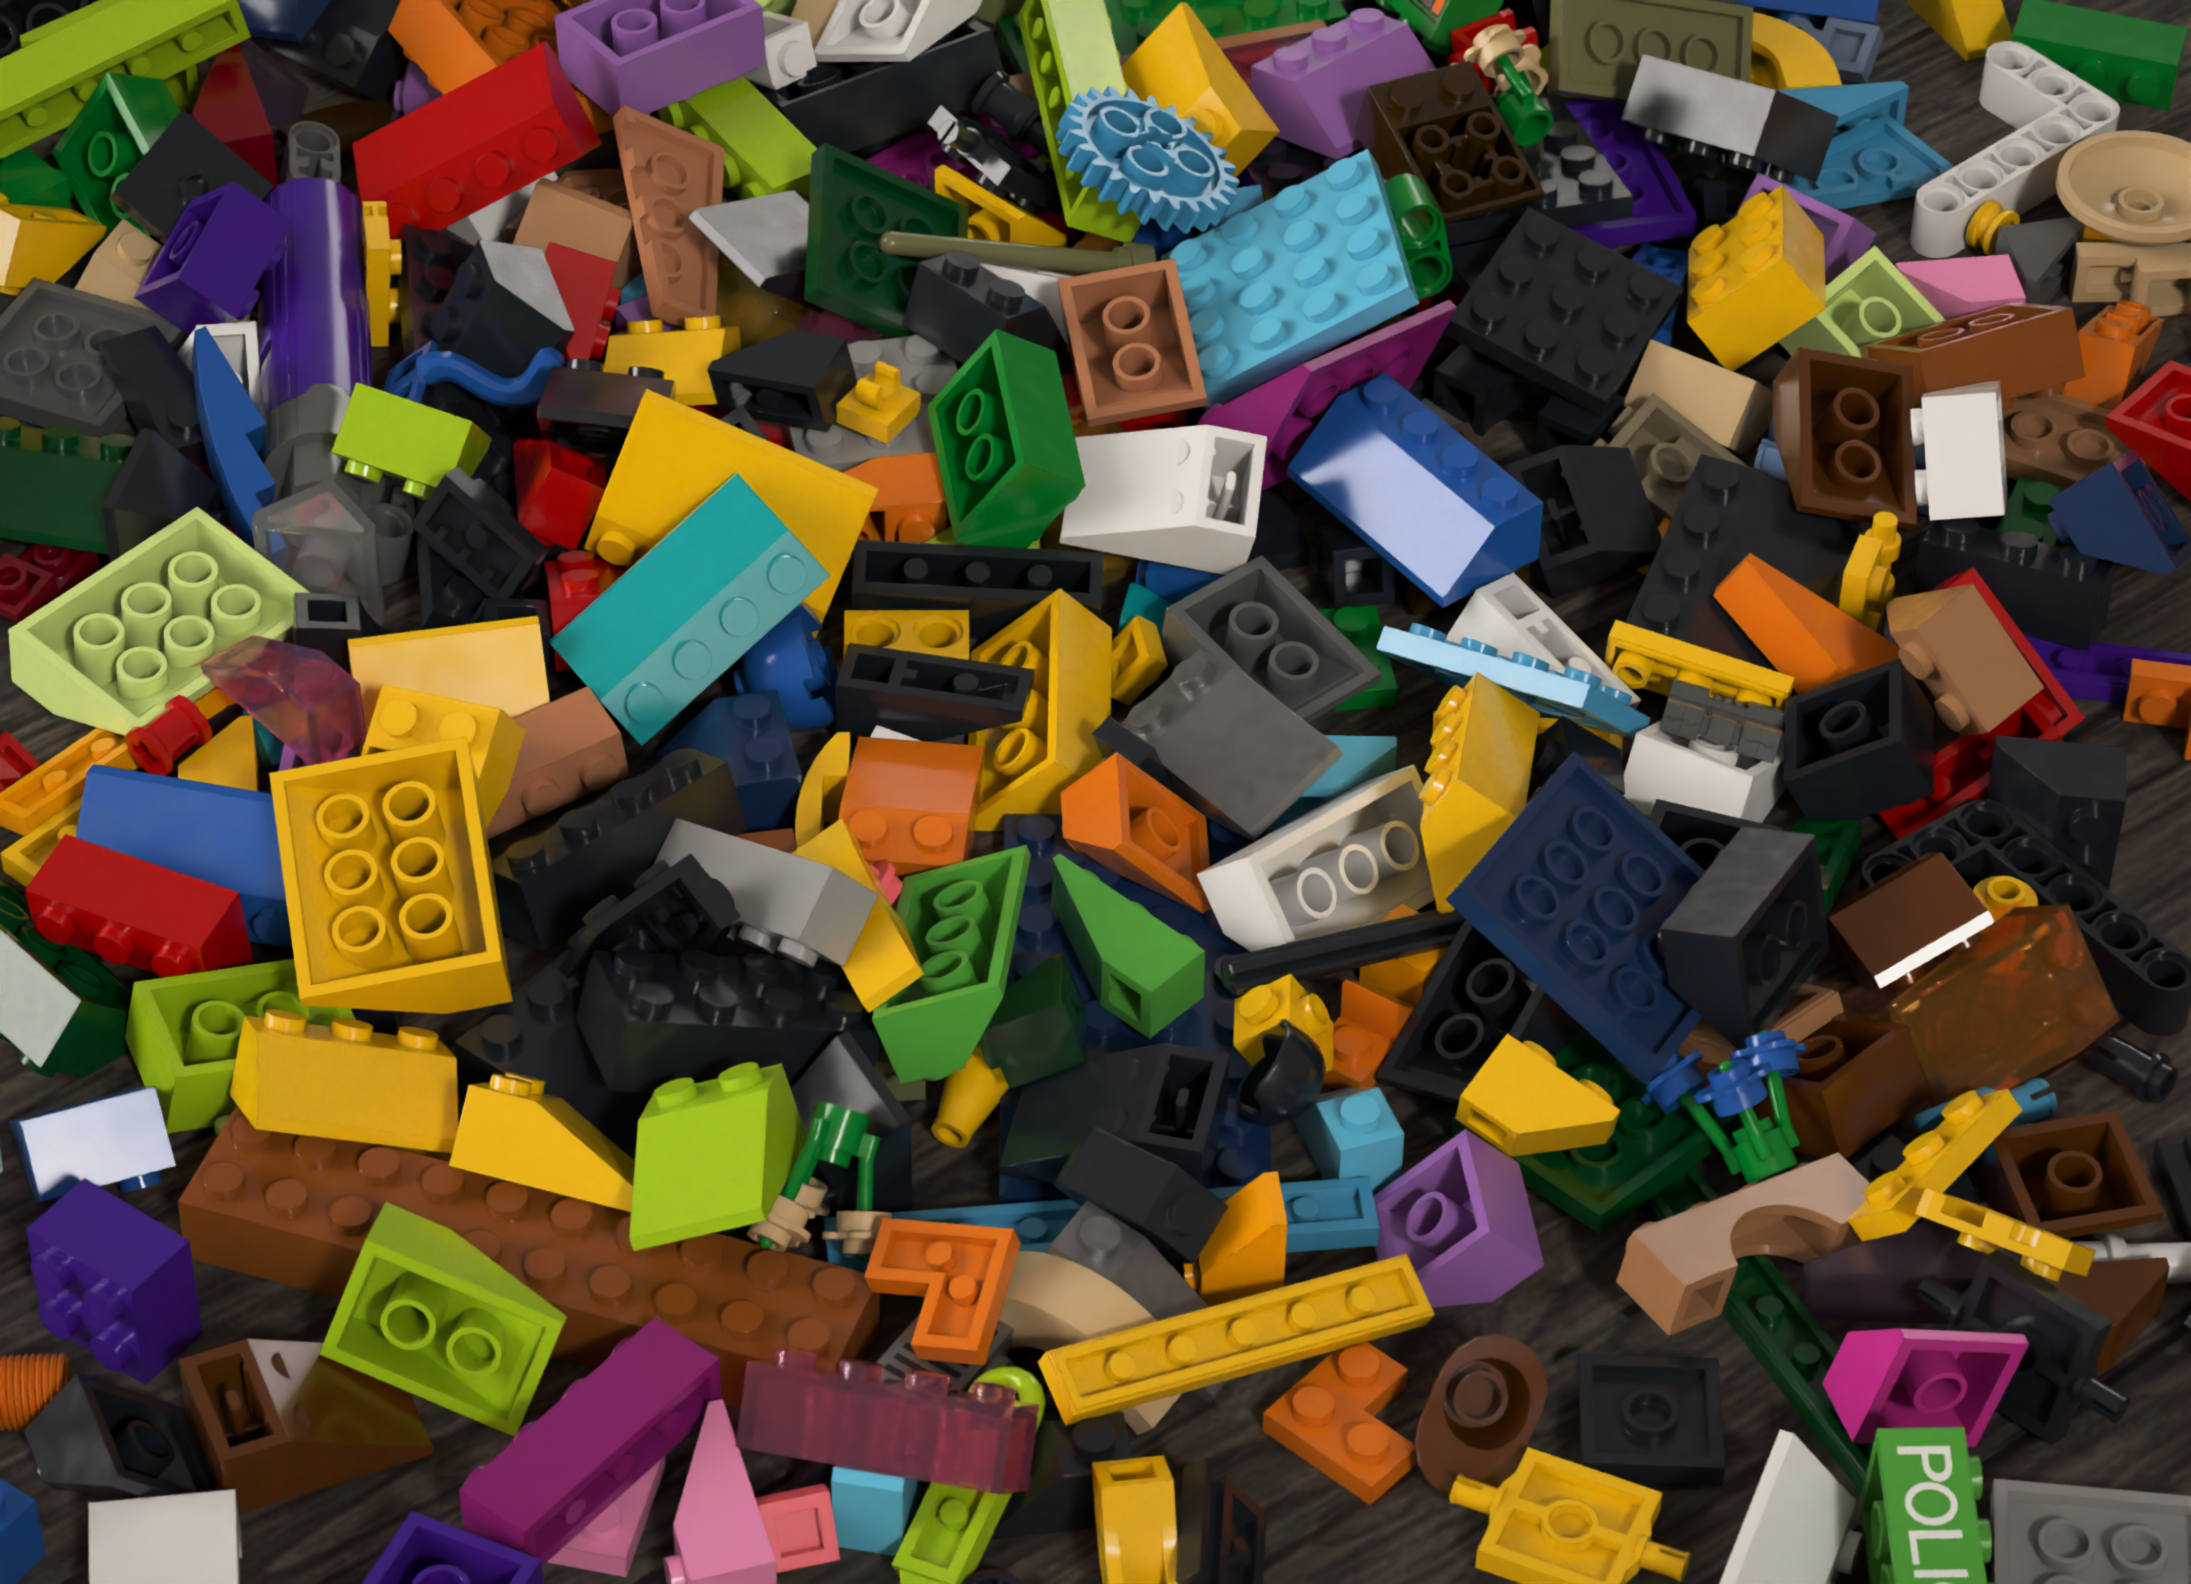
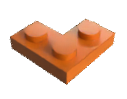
M882 1218L864 1279L871 1292L925 1297L911 1342V1347L918 1359L985 1366L1021 1243L1014 1229Z
M1368 1342L1335 1350L1263 1412L1262 1431L1371 1506L1416 1465L1417 1454L1415 1445L1374 1417L1407 1388L1408 1369Z

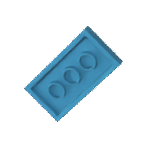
M1412 623L1409 632L1384 625L1376 647L1378 651L1438 683L1451 687L1457 685L1464 689L1474 674L1479 672L1540 713L1558 718L1565 716L1575 723L1633 740L1637 732L1648 727L1651 719L1629 706L1632 699L1631 695L1602 685V679L1595 675L1572 667H1566L1562 674L1549 670L1550 664L1519 652H1514L1510 659L1497 655L1498 649L1466 637H1462L1460 644L1446 640V634L1421 624Z

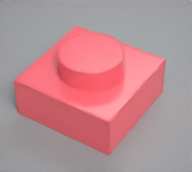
M824 1483L755 1498L776 1560L777 1573L840 1560L830 1491Z

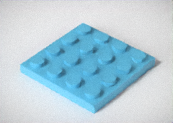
M1368 149L1350 158H1344L1335 162L1324 172L1299 185H1292L1283 189L1274 198L1247 212L1233 215L1224 224L1195 239L1181 242L1172 251L1161 256L1162 260L1175 258L1207 396L1208 405L1203 406L1205 411L1215 404H1224L1419 304L1379 166Z

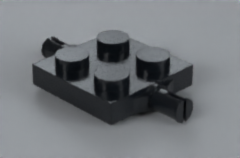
M943 105L939 106L928 124L938 132V139L942 142L940 145L942 150L965 166L972 163L980 171L975 176V179L995 195L1003 198L1007 193L1014 201L1033 213L1040 206L1061 216L1063 207L1054 170L1048 168L1044 162L1038 159H1031L1003 134Z
M1995 1250L1982 1257L1971 1286L1963 1294L1938 1279L1934 1274H1929L1920 1284L1918 1289L1921 1291L1916 1293V1299L1948 1317V1331L2025 1335L2029 1346L1996 1410L2050 1445L2066 1437L2077 1408L2082 1403L2110 1420L2112 1424L2118 1423L2127 1412L2128 1408L2126 1407L2130 1405V1398L2123 1396L2098 1380L2096 1375L2097 1359L2113 1322L2000 1251Z

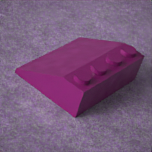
M1447 300L1310 360L1259 387L1250 389L1244 395L1226 404H1215L1204 413L1197 425H1212L1267 436L1261 491L1290 478L1287 476L1288 465L1339 395L1384 373L1388 374L1409 391L1458 307L1450 300Z

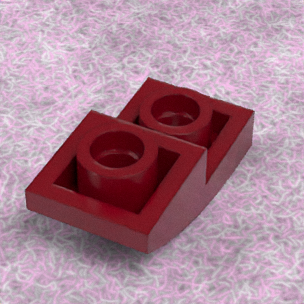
M35 543L31 545L20 559L4 553L0 558V615L14 622H21L90 577L101 566L97 553Z

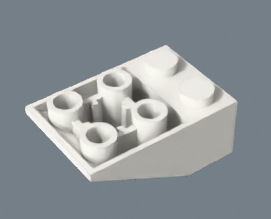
M1197 425L1075 437L1086 486L1081 490L1077 499L1069 503L1063 510L1059 543L1226 575L1247 563L1256 538L1267 436L1212 425Z

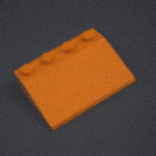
M401 0L388 31L403 47L404 56L416 63L428 76L427 82L445 95L546 40L559 62L555 15L562 12L551 0ZM569 81L596 133L600 134L614 130L613 117Z

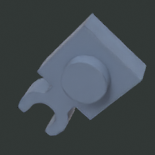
M1794 17L1788 19L1787 23L1803 30L1826 49L1835 62L1840 80L1867 84L1884 38L1880 26L1828 17L1824 29L1818 30L1814 29L1813 25L1804 18Z

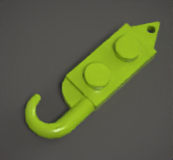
M1000 1366L988 1370L978 1377L967 1391L966 1399L971 1403H975L986 1391L993 1387L1008 1386L1017 1391L1019 1402L1005 1431L991 1428L974 1429L962 1434L956 1441H951L891 1564L900 1577V1584H963L970 1575L974 1574L1022 1474L1019 1467L1043 1419L1046 1404L1042 1385L1032 1373L1016 1366Z

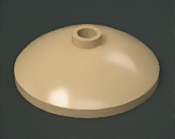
M2137 130L2114 131L2087 138L2071 147L2062 157L2058 165L2056 177L2057 194L2065 208L2089 229L2105 237L2137 245H2169L2191 239L2190 142L2156 132Z

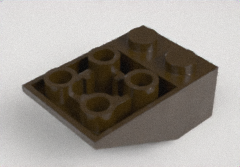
M1471 61L1367 86L1354 128L1365 150L1368 149L1379 166L1381 176L1386 181L1400 174L1416 175L1423 180L1444 219V224L1543 198L1544 190Z

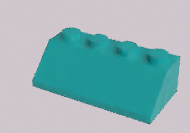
M736 472L557 633L549 643L580 679L590 687L601 703L643 746L829 578L830 574Z

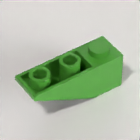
M1060 853L1053 858L1052 906L1100 1005L1150 1039L1204 997L1205 950L1200 948L1189 936L1179 934L1152 916L1141 904L1130 901L1103 883L1090 870L1082 869Z

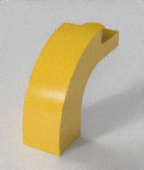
M1753 12L1750 83L1777 91L1842 85L1835 62L1817 40L1792 24L1768 15Z
M1164 1455L1092 1462L1095 1518L1102 1584H1178L1176 1582L1178 1541L1174 1480Z

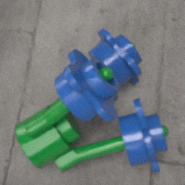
M1761 1030L1759 1034L1746 1038V1049L1731 1053V1061L1721 1062L1718 1067L1707 1074L1711 1085L1705 1089L1703 1088L1708 1080L1696 1066L1703 1058L1700 1051H1695L1682 1059L1678 1052H1675L1662 1070L1649 1081L1650 1084L1646 1087L1648 1092L1641 1098V1101L1645 1106L1656 1101L1665 1114L1683 1105L1722 1154L1731 1176L1742 1171L1747 1184L1761 1182L1794 1167L1798 1162L1792 1148L1801 1144L1790 1121L1782 1078L1792 1076L1800 1071L1797 1055L1805 1053L1806 1047L1804 1043L1796 1044L1795 1039H1786L1784 1031L1770 1032L1768 1030ZM1763 1082H1767L1776 1128H1774L1770 1117L1758 1121L1752 1108L1768 1095ZM1711 1100L1718 1117L1739 1114L1744 1127L1732 1133L1737 1146L1732 1144L1701 1103Z

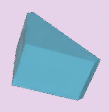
M856 1454L834 1466L831 1490L838 1547L896 1556L914 1519L924 1481L926 1465Z

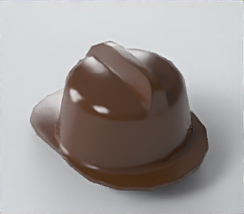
M1502 1334L1477 1336L1458 1347L1436 1374L1431 1394L1419 1420L1415 1447L1418 1465L1428 1483L1446 1497H1450L1453 1484L1459 1474L1498 1488L1506 1479L1514 1474L1520 1464L1534 1428L1542 1414L1548 1390L1546 1371L1536 1352L1519 1339Z

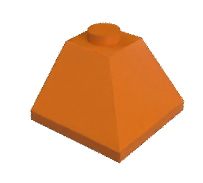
M1118 752L1111 755L1061 792L1063 838L1066 839L1067 843L1076 852L1087 854L1108 870L1202 914L1212 908L1196 875L1210 867L1205 815Z

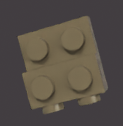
M1654 393L1638 411L1629 405L1623 410L1607 431V434L1613 438L1609 444L1602 438H1599L1593 445L1630 449L1657 526L1661 524L1664 518L1672 519L1701 454L1747 466Z

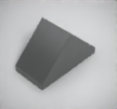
M2075 217L1998 228L1994 255L2009 254L2026 297L2025 303L2047 305L2071 275L2076 242L2083 241L2085 225Z

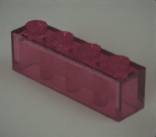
M775 1348L774 1359L747 1361L736 1447L996 1494L1028 1491L1040 1404L1015 1400V1387L987 1382H973L972 1393L948 1389L950 1377L947 1375L909 1370L906 1371L905 1381L882 1377V1364L841 1359L839 1370L816 1366L817 1353L787 1348Z

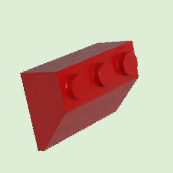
M67 834L63 836L25 889L35 933L41 934L44 938L55 944H70L99 954L105 960L114 964L122 965L126 963L155 973L161 978L254 965L239 892Z

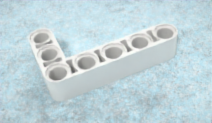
M2012 41L1992 44L1986 52L1979 100L1987 111L2018 130L1934 178L1917 190L1909 240L1911 247L1925 257L1935 259L1950 257L1970 246L1966 242L1968 225L1974 213L1986 201L1995 200L2002 205L2003 211L2011 209L2020 216L2057 194V170L2064 154L2071 147L2087 138L2116 131L2120 112L2118 103L2024 44Z

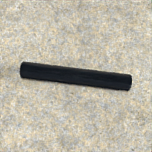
M1456 909L1444 914L1433 910L1226 957L1220 965L1222 983L1226 991H1230L1231 994L1237 996L1246 994L1256 986L1266 985L1290 973L1297 981H1302L1446 948L1452 943L1465 918Z

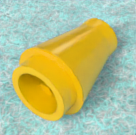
M976 1045L965 1067L945 1077L937 1117L931 1127L933 1135L939 1141L955 1148L966 1147L975 1131L1000 1103V1098L1011 1087L1008 1078L1011 1068L1009 1063L1000 1054L987 1047Z

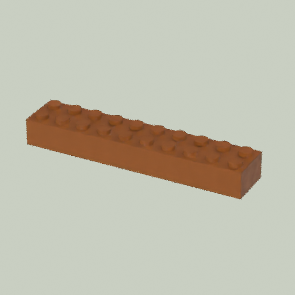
M238 1106L231 1113L178 1201L182 1236L190 1241L193 1260L340 1300L364 1242L385 1202H388L453 1230L566 1315L567 1318L550 1357L596 1369L610 1357L613 1349L622 1339L627 1336H634L656 1317L719 1358L721 1399H723L724 1404L821 1431L827 1430L848 1401L880 1334V1293L871 1292L864 1279V1272L785 1251L765 1249L759 1244L717 1233L633 1251L629 1239L631 1212L449 1166L450 1162L386 1145L258 1130L252 1126Z

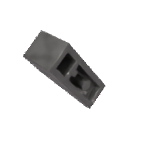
M1088 1200L1049 1247L1048 1254L1059 1256L1087 1267L1120 1287L1141 1304L1157 1321L1209 1307L1145 1236ZM1228 1381L1195 1389L1191 1392L1211 1404Z

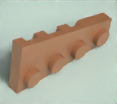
M623 105L613 116L612 120L651 314L654 317L685 329L684 318L716 315L719 248L688 217L696 208L722 204L725 148Z

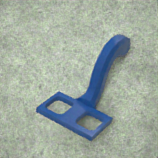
M432 339L389 370L383 391L402 398L410 393L406 399L420 403L426 384L432 385L442 381H450L492 404L508 408H529L539 404L552 366L567 367L564 356L558 350L551 347L544 348L534 355L530 365L521 376L503 378L464 356L450 351H437L438 345ZM414 359H416V368L401 378V376L410 368Z

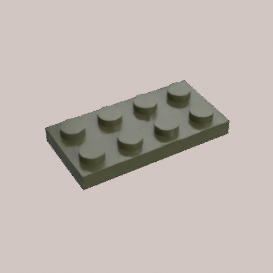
M1551 0L1547 93L1626 105L1643 54L1750 83L1753 7L1710 0Z

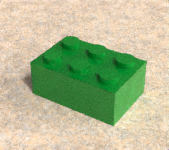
M995 329L927 405L954 541L970 546L1028 548L1043 535L1045 529L1064 508L1077 499L1081 490L1086 485L1056 352Z

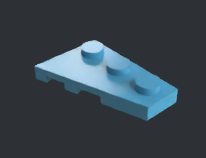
M1884 114L1831 138L1817 182L1795 176L1792 186H1786L1834 209L1840 210L1914 197L1921 186L1955 166L1891 116Z

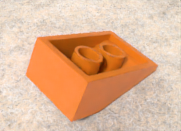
M858 736L840 803L838 820L842 818L855 834L866 862L875 865L881 860H888L896 868L895 876L903 882L904 877L971 860L985 746Z

